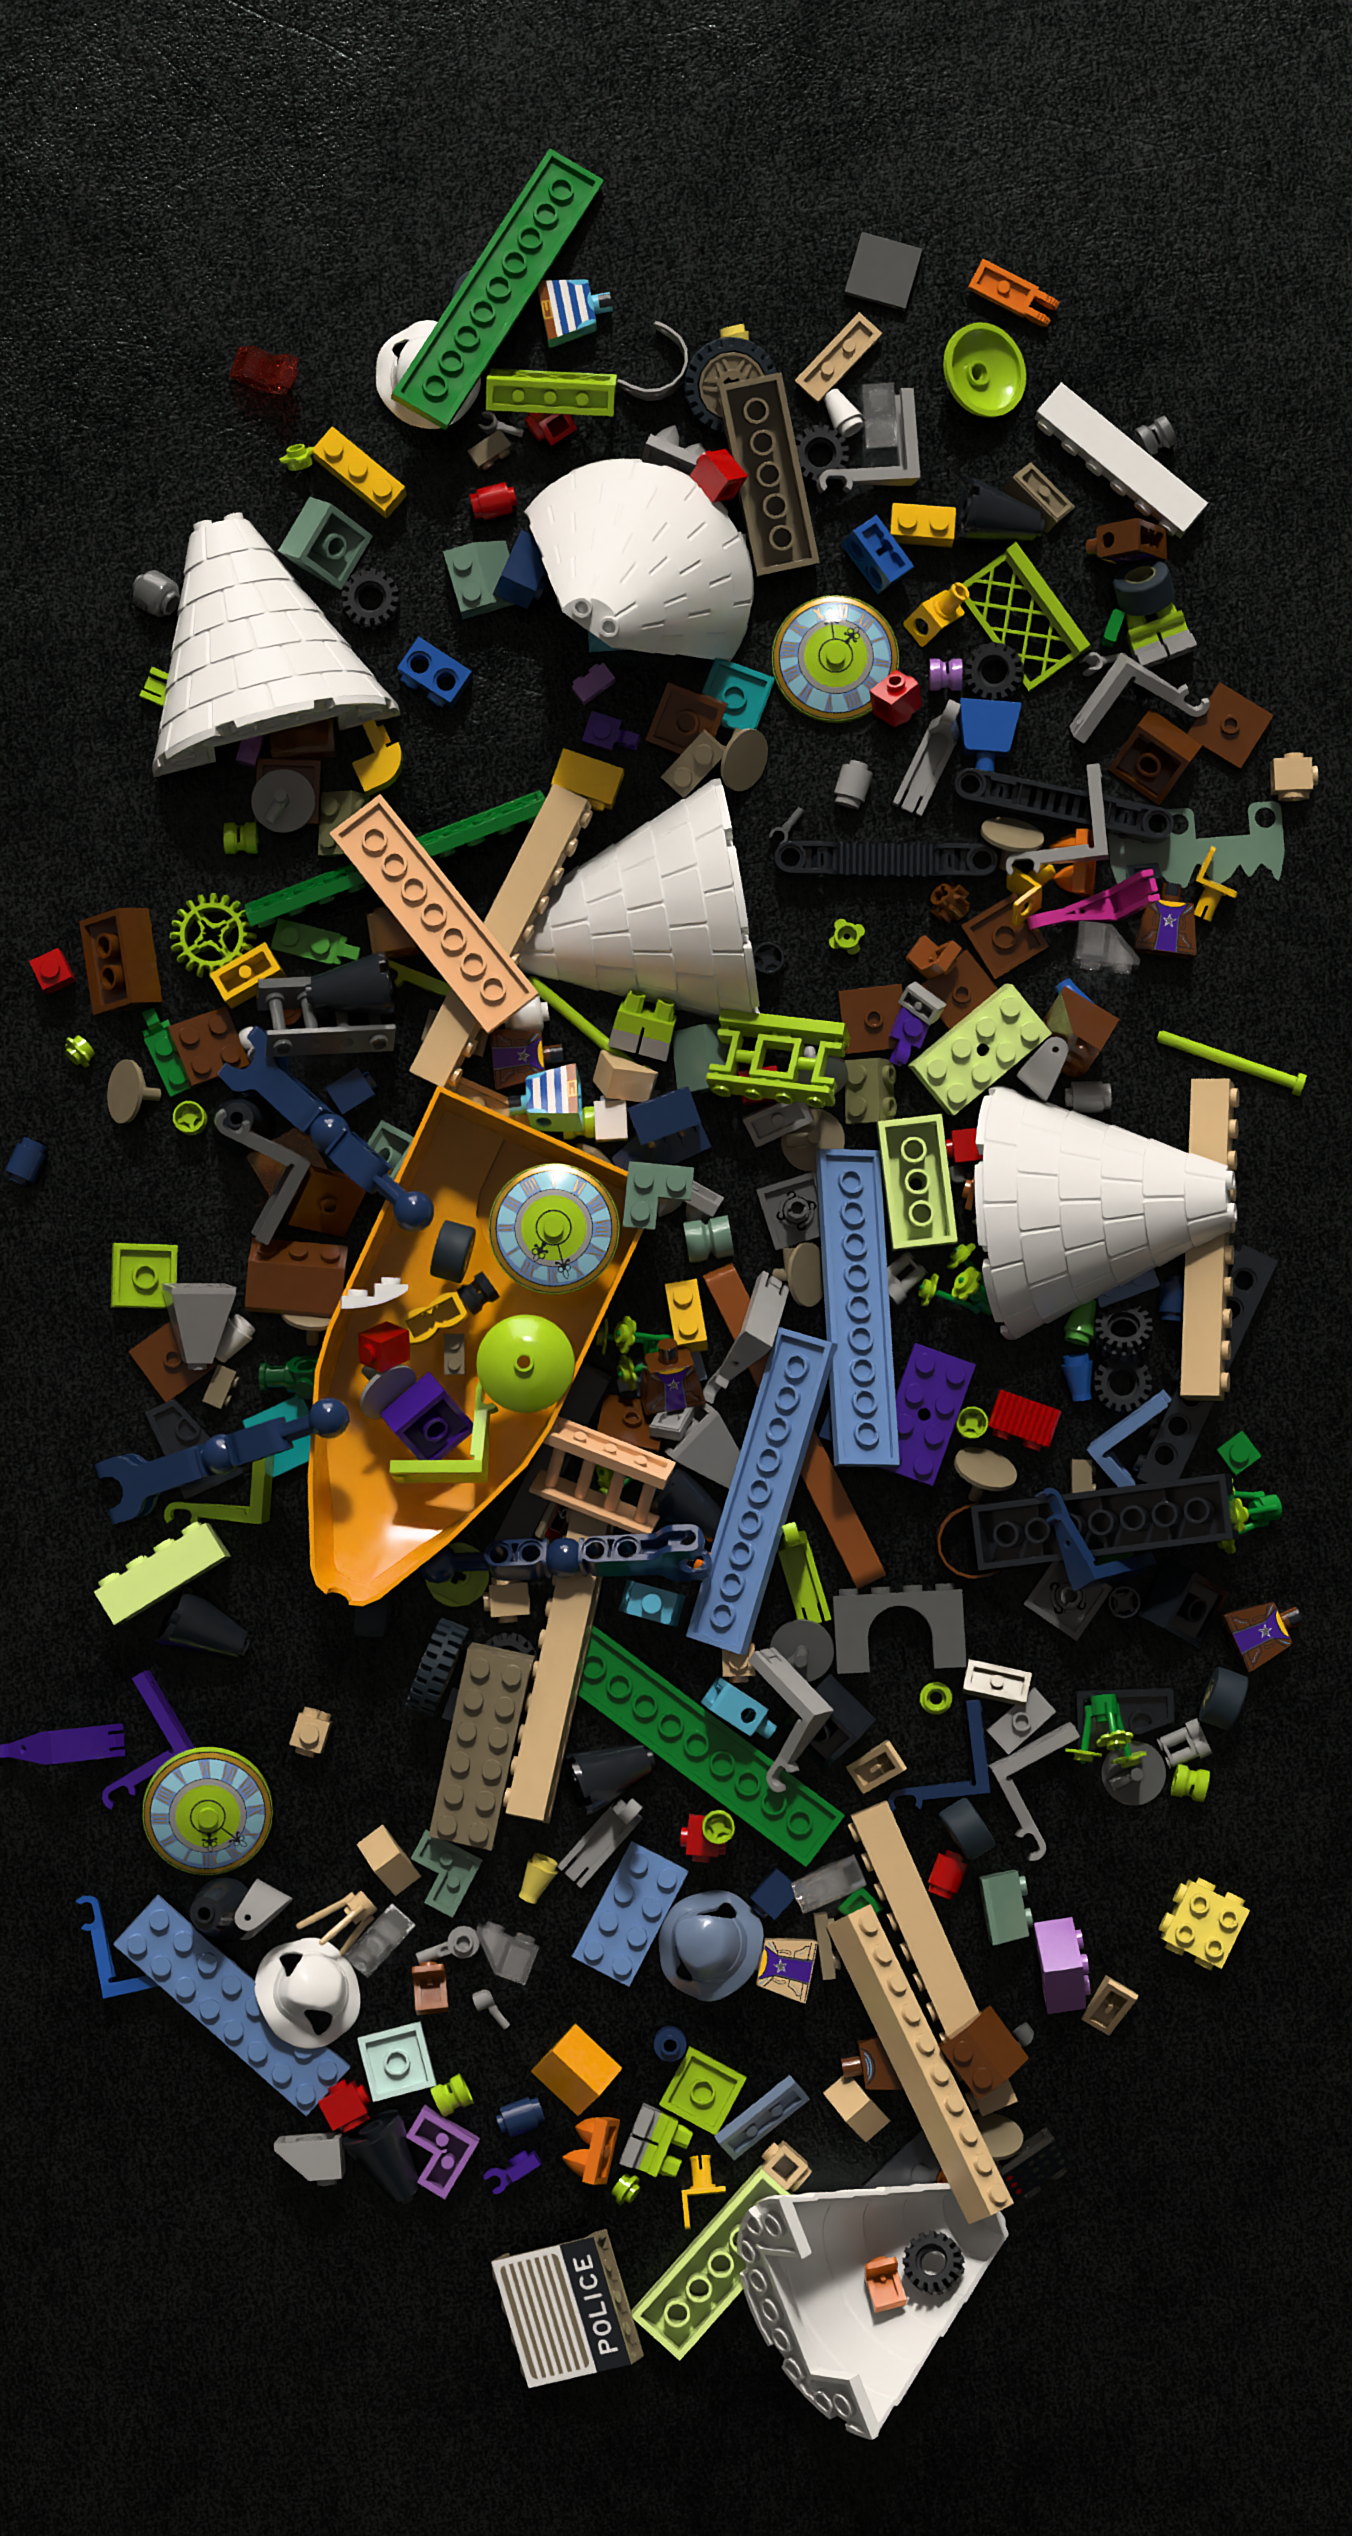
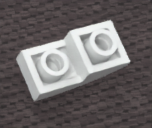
M381 1277V1284H374L373 1297L367 1296L368 1290L348 1289V1296H341L340 1309L362 1308L387 1302L407 1292L408 1284H401V1278Z

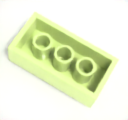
M1004 984L908 1066L945 1112L949 1115H956L1052 1033L1012 984ZM984 1043L986 1051L983 1056H980L977 1053V1047Z
M942 1114L878 1121L876 1127L892 1252L956 1244L958 1240ZM914 1178L920 1179L922 1182L921 1189L913 1190L910 1187V1181Z
M194 1522L181 1531L183 1537L175 1541L169 1538L153 1548L156 1553L151 1557L140 1556L126 1565L128 1571L122 1575L119 1573L115 1574L114 1572L98 1582L101 1588L94 1591L114 1625L125 1623L180 1589L183 1585L188 1584L231 1557L212 1524Z

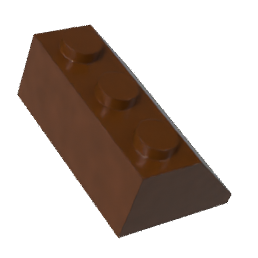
M117 908L79 921L93 1015L140 1009L162 1002L161 985L159 983L152 936V924L148 908Z
M1066 986L1062 988L1047 1012L1043 1023L1052 1033L1047 1039L1059 1037L1066 1041L1068 1045V1054L1061 1071L1068 1076H1077L1082 1079L1120 1019ZM1053 1047L1052 1051L1057 1053L1059 1049L1058 1047Z
M252 1238L248 1260L245 1311L332 1318L347 1283L348 1246L271 1239L269 1244L266 1245Z

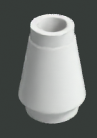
M833 389L824 395L823 401L833 427L839 431L841 436L847 438L862 429L864 426L861 420L863 415L848 401L839 389Z
M236 1314L232 1319L228 1318L215 1357L225 1363L253 1339L252 1334L256 1331L255 1328L240 1315Z

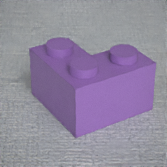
M1072 1917L1034 1923L1035 1943L1041 1967L1042 1990L1047 2013L1052 2014L1086 2009L1085 1995H1090L1091 1990L1088 1975H1084L1089 1974L1087 1955H1080L1079 1950L1084 1949L1081 1929L1075 1930Z
M426 2105L422 2108L406 2138L433 2153L417 2183L445 2199L480 2140L473 2133L443 2117Z

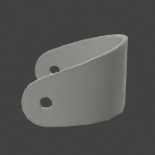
M655 321L653 326L680 347L684 357V366L681 374L672 383L661 388L643 389L623 380H617L616 383L620 388L632 396L645 401L662 400L672 395L682 385L688 367L687 347L682 337L669 326Z
M1051 1037L1046 1040L1016 1075L1044 1103L1047 1102L1067 1057L1068 1045L1066 1041L1059 1037ZM1058 1047L1059 1051L1054 1053L1052 1048Z
M256 1879L235 1913L234 1918L238 1928L248 1931L240 1939L249 1940L254 1937L293 1898ZM246 1915H249L251 1917L249 1921L245 1920L244 1917Z

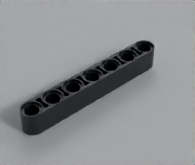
M584 1359L558 1416L587 1427L614 1373ZM542 1443L494 1541L532 1539L551 1500L543 1499L529 1492V1489L539 1471L548 1470L554 1449L553 1446ZM566 1452L559 1477H563L573 1454ZM501 1558L497 1561V1563H502L507 1558Z

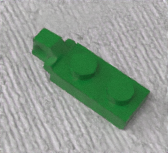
M154 1008L143 1012V1017L149 1029L142 1031L145 1037L144 1041L170 1097L172 1098L192 1089L188 1086L166 1032V1028L171 1026L169 1020L161 1023Z

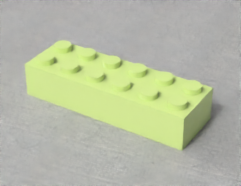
M762 2164L631 2310L633 2319L679 2361L743 2290L740 2273L746 2269L745 2261L737 2255V2238L740 2224L746 2212L766 2197L773 2195H795L789 2189L786 2191L762 2169Z

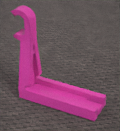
M1153 869L1140 871L1108 890L1065 908L1030 916L1027 918L1029 930L1033 931L1039 927L1052 924L1056 926L1061 923L1114 922L1126 919L1161 900L1159 893L1150 895L1158 891L1155 878L1146 880L1154 875Z

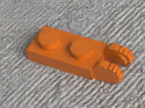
M982 259L968 286V290L1022 318L1025 316L1029 321L1041 327H1047L1050 319L1045 314L1030 307L1033 299L1052 310H1056L1060 304L1055 298L1038 290L1039 287L985 259Z

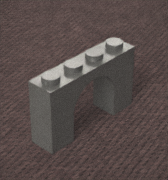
M954 1583L935 1584V1591H922V1585L903 1586V1592L890 1593V1587L871 1588V1594L858 1595L857 1588L839 1589V1596H832L837 1674L870 1672L868 1649L870 1625L880 1612L893 1606L910 1607L919 1612L926 1620L931 1634L932 1666L934 1669L967 1667L962 1589H955Z

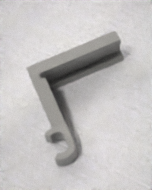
M901 388L900 395L893 396L898 466L826 470L817 480V489L820 494L828 487L826 479H841L844 483L843 490L846 493L851 490L853 485L912 486L920 479L913 388Z
M1121 653L1069 727L1073 736L1085 743L1133 676L1135 677V683L1194 717L1204 715L1210 707V701L1208 698H1204L1199 706H1191L1184 701V697L1189 694L1186 684L1176 689L1135 660Z
M949 699L943 714L931 721L892 805L898 807L907 790L909 792L901 809L913 813L919 798L922 797L923 799L915 814L921 818L960 736L955 719L961 704Z
M1099 764L1087 765L1094 847L1089 848V844L1014 853L1006 861V870L1010 877L1015 873L1012 866L1017 861L1031 860L1034 863L1033 871L1039 874L1041 865L1109 860L1101 779L1103 778Z
M765 1271L757 1277L740 1334H738L722 1366L709 1379L703 1389L705 1400L711 1404L714 1402L715 1396L721 1387L726 1389L731 1379L763 1357L773 1346L790 1289L787 1284L782 1286V1281L774 1276H771L767 1282L769 1273Z
M772 1647L755 1651L748 1662L802 1718L797 1720L780 1754L767 1772L766 1779L769 1787L775 1792H782L786 1790V1786L780 1781L779 1775L783 1768L786 1769V1772L799 1771L795 1761L834 1710L788 1661Z
M1071 1722L988 1765L1021 1825L1015 1835L1023 1838L1025 1834L1031 1833L1038 1843V1849L1028 1856V1859L1031 1861L1038 1860L1045 1854L1046 1844L1009 1775L1079 1738L1080 1736Z
M618 1797L557 1867L562 1871L576 1857L577 1859L564 1872L573 1881L588 1867L589 1870L576 1883L582 1888L643 1819L638 1814L642 1806L633 1798L626 1803Z

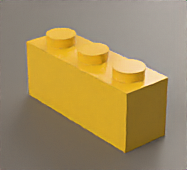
M331 427L312 449L314 459L386 519L407 496L403 484L334 427Z

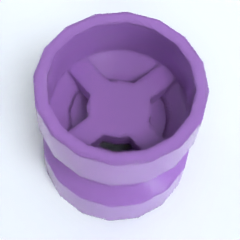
M929 659V690L939 691L941 688H950L952 691H961L962 659H951L949 662H942L940 659Z

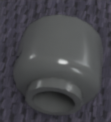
M157 570L148 571L145 574L139 575L133 582V601L136 606L148 614L158 618L170 615L178 607L180 602L179 587L175 581Z

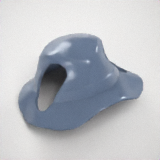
M710 1890L680 1900L667 1913L659 1930L660 1962L663 1973L668 1981L678 1990L702 2001L720 2000L739 1989L753 1974L761 1955L764 1934L758 1915L740 1897L724 1890ZM723 1903H728L736 1913V1917L732 1919L701 1915L717 1911ZM680 1959L692 1975L693 1980H685L677 1975Z

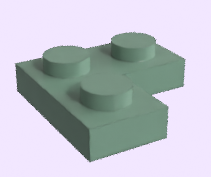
M629 1161L623 1227L655 1230L658 1198L691 1201L694 1168Z
M426 1829L411 1857L412 1860L439 1873L424 1903L453 1918L483 1859L450 1841L429 1837L430 1831Z

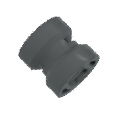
M1165 416L1155 419L1154 423L1148 427L1143 425L1134 430L1139 446L1150 456L1156 455L1158 450L1163 447L1170 448L1177 444L1174 430Z

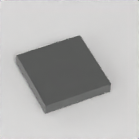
M862 232L844 294L905 311L922 254V248Z

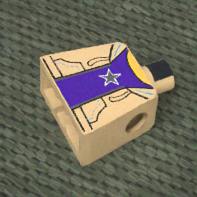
M765 1938L755 1969L758 1971L756 1985L796 2001L806 2003L818 1941L815 1939Z

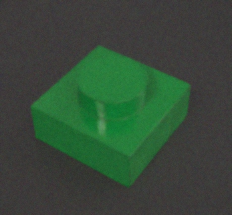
M1240 1431L1216 1449V1452L1234 1476L1261 1457L1243 1431Z

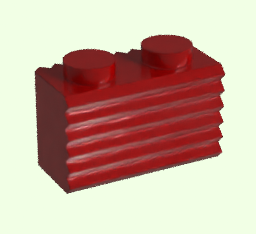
M999 1390L988 1421V1428L993 1429L991 1435L1010 1441L1011 1436L1023 1440L1022 1446L1040 1452L1041 1447L1049 1448L1061 1411L1004 1390Z

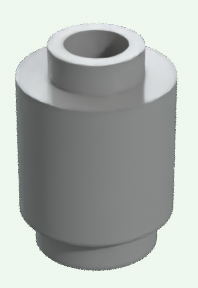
M850 760V764L842 765L834 791L836 804L859 810L860 804L865 802L873 775L868 770L869 765L855 760Z
M1102 1081L1071 1082V1087L1065 1088V1107H1071V1111L1078 1113H1103L1104 1109H1111L1110 1084H1103Z

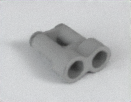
M907 1250L887 1267L889 1300L896 1306L900 1305L907 1298L906 1294L928 1274L923 1266L920 1264L916 1265L914 1257ZM910 1265L913 1270L900 1282L896 1277Z
M1197 1718L1185 1723L1186 1727L1161 1737L1160 1740L1157 1739L1161 1750L1165 1749L1168 1757H1165L1170 1769L1171 1766L1175 1767L1177 1764H1182L1198 1756L1202 1759L1213 1754ZM1186 1740L1188 1741L1189 1747L1170 1754L1168 1748Z

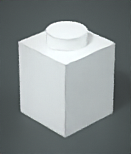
M604 1095L600 1096V1101H594L596 1143L628 1141L626 1100L606 1098Z

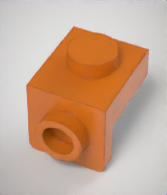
M881 2256L865 2264L864 2280L875 2313L905 2306L907 2303L897 2270L898 2262L896 2257L887 2258Z

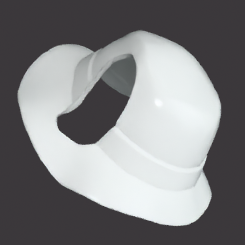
M429 320L412 324L409 328L391 337L383 345L377 358L376 387L382 401L399 419L416 427L438 429L440 428L439 426L391 399L393 390L437 324L436 321ZM408 341L400 353L397 364L398 357L393 353V348L400 343ZM481 377L451 424L458 421L475 402L480 391Z
M304 1938L273 1948L262 1959L257 1970L256 1985L254 1986L257 2002L272 2031L283 2041L305 2049L324 2047L336 2040L350 2029L356 2021L360 2010L359 1985L351 1964L344 1956L340 1955V1951L332 1944L327 1942L323 1946L319 1945L320 1939ZM287 1954L301 1955L302 1959L292 1974L287 1977L285 1968L279 1958ZM306 2010L326 2011L332 2015L330 2026L321 2035L315 2034L311 2022L304 2014Z

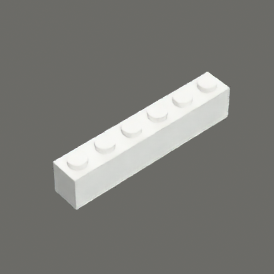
M1062 382L1037 410L1035 420L1038 421L1037 426L1048 436L1054 434L1062 441L1061 446L1073 456L1078 454L1086 461V467L1097 476L1102 474L1110 480V486L1115 492L1121 496L1127 494L1135 501L1134 506L1145 516L1151 514L1160 522L1158 525L1166 528L1168 535H1176L1181 539L1205 510L1208 502Z

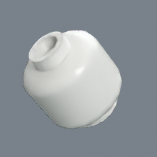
M539 996L505 1021V1028L542 1032L544 1021H550L547 1002H541Z

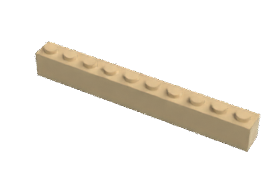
M553 784L483 923L516 965H518L521 958L518 952L523 942L528 943L535 931V926L532 924L537 914L542 915L547 908L550 900L547 894L552 885L556 886L564 873L562 865L566 857H571L577 848L579 840L576 837L581 827L585 829L593 815V811L590 810L592 805L587 799L556 784ZM451 988L409 1070L414 1075L447 1090L450 1089L451 1085L455 1087L463 1074V1069L460 1067L465 1057L470 1058L474 1053L478 1043L475 1038L480 1028H482Z
M1191 1079L1189 1153L1229 1166V1171L1237 1169V1152L1232 1151L1233 1139L1238 1138V1121L1233 1119L1234 1107L1239 1106V1089L1234 1088V1084L1230 1079ZM1236 1184L1235 1190H1230L1231 1202L1236 1200ZM1235 1222L1232 1223V1230L1185 1252L1180 1395L1185 1400L1224 1401V1392H1229L1230 1374L1225 1373V1360H1230L1231 1342L1226 1341V1328H1231L1232 1310L1227 1309V1297L1233 1295V1279L1228 1277V1266L1234 1263V1247L1229 1245V1235L1235 1232Z
M568 1507L566 1522L569 1523L567 1536L563 1535L562 1538H572L579 1543V1538L586 1540L593 1536L613 1535L614 1525ZM596 1554L591 1559H598L603 1554ZM581 1571L576 1576L566 1579L553 1574L552 1585L555 1586L553 1598L548 1599L545 1609V1616L549 1618L546 1630L542 1629L539 1636L538 1647L541 1649L539 1661L534 1662L531 1679L535 1680L532 1693L529 1692L525 1699L524 1710L528 1712L525 1725L521 1724L518 1731L517 1742L521 1744L519 1754L513 1757L510 1774L514 1775L512 1786L506 1789L503 1806L507 1807L506 1813L511 1816L550 1823L603 1577H596L591 1574L583 1576Z
M884 1800L850 1815L853 1823L848 1824L855 1843L861 1840L866 1852L861 1854V1857L868 1872L874 1870L879 1882L875 1883L874 1887L881 1902L887 1900L892 1912L887 1914L894 1932L901 1930L905 1942L900 1944L907 1962L911 1960L915 1962L918 1972L913 1973L920 1992L923 1990L928 1992L931 2002L926 2003L933 2022L940 2020L944 2031L939 2033L941 2040H944L976 2016L979 2011L889 1804ZM953 2066L959 2081H962L963 2078L960 2076V2074ZM1009 2079L980 2101L971 2089L965 2093L972 2111L979 2109L982 2117L1018 2101Z
M871 1904L827 1925L826 1927L968 2225L992 2216L1014 2204Z

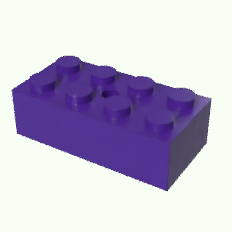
M917 1343L913 1345L895 1395L900 1465L877 1468L930 1487L934 1485L976 1364ZM922 1408H926L930 1412V1418L926 1421H922L918 1417V1411Z

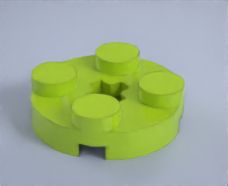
M465 1543L447 1544L455 1553L480 1552L475 1547ZM489 1571L462 1572L466 1575V1579L464 1581L459 1580L457 1584L451 1582L452 1578L440 1584L431 1583L426 1580L432 1596L442 1604L452 1607L471 1604L483 1595L488 1586Z

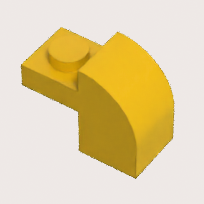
M374 719L362 723L375 753L352 763L365 794L369 796L392 785L400 775L403 765V755L399 742L386 747L385 744L391 742L384 725L377 727Z

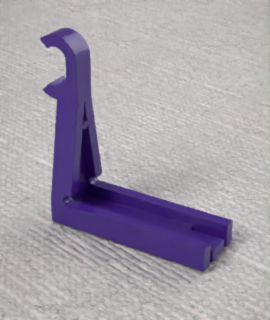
M150 1670L140 1673L132 1678L172 1749L167 1750L107 1786L103 1791L102 1800L105 1806L111 1810L114 1809L116 1803L111 1799V1793L114 1790L125 1786L128 1788L129 1794L138 1795L136 1786L138 1783L155 1774L172 1757L195 1748Z
M123 1724L40 1732L9 1744H0V1758L11 1757L46 1765L125 1756V1749L110 1751L112 1747L125 1746L124 1733L108 1735L109 1731L123 1730Z

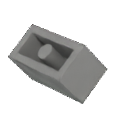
M917 982L907 986L898 1003L928 1025L939 1019L947 1005Z

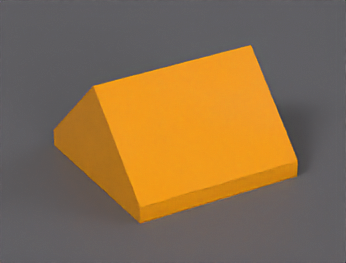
M575 2023L531 2072L579 2116L602 2094L621 2071L622 2067Z

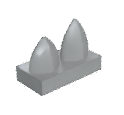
M674 425L661 430L655 436L650 434L644 448L642 462L661 467L663 465L669 466L690 477V474L697 465V459L706 451L702 443L690 445L685 449L679 447V435Z
M693 1181L691 1201H685L687 1202V1222L701 1220L704 1223L709 1220L719 1209L724 1197ZM658 1198V1216L661 1217L673 1212L684 1200Z

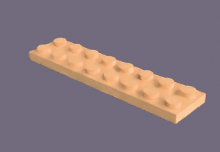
M381 794L329 833L488 1035L539 996L537 990Z

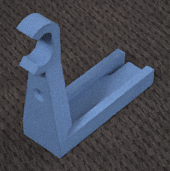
M1165 1390L1153 1396L1149 1401L1091 1442L1087 1449L1094 1460L1118 1487L1138 1484L1115 1452L1108 1450L1168 1407L1167 1403L1172 1399Z

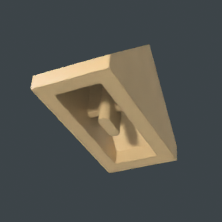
M602 1050L600 1051L593 1081L606 1098L644 1102L652 1099L658 1072Z
M889 1740L884 1741L846 1766L863 1794L907 1769Z
M381 1825L357 1844L374 1873L395 1896L421 1877V1874L384 1825Z
M1105 1976L1081 2019L1105 2034L1110 2035L1135 2003L1138 1995L1112 1978Z
M841 2076L823 2092L842 2118L865 2142L870 2140L890 2122L853 2077L844 2078V2076Z

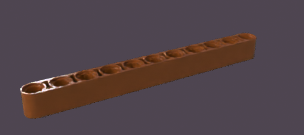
M729 1262L703 1275V1279L735 1342L738 1334H740L750 1298L732 1262ZM770 1350L748 1367L758 1390ZM813 1428L800 1475L857 1589H860L886 1576V1573Z

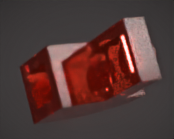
M253 345L238 347L229 377L253 388L273 394L286 395L287 390L297 378V365L300 358L291 354L273 355Z

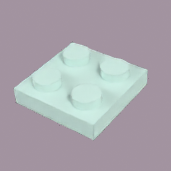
M421 2021L357 2038L373 2102L437 2085Z

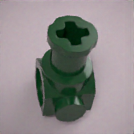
M319 1354L298 1355L288 1361L286 1366H269L267 1363H261L259 1368L260 1389L262 1391H269L270 1388H286L287 1392L293 1393L297 1399H313L315 1369Z

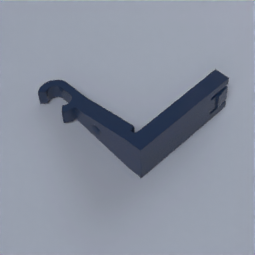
M1046 1488L1035 1496L1039 1501L1043 1498L1046 1499L1053 1511V1515L1047 1518L1046 1523L1054 1525L1067 1575L1074 1592L1137 1576L1157 1564L1153 1553L1150 1552L1098 1566L1094 1565L1093 1562L1096 1560L1071 1520L1060 1493L1053 1488Z
M980 1699L966 1701L976 1785H973L972 1780L897 1789L888 1798V1804L892 1812L897 1808L895 1799L898 1796L913 1795L917 1801L915 1806L921 1809L923 1800L991 1792L982 1716L983 1709Z

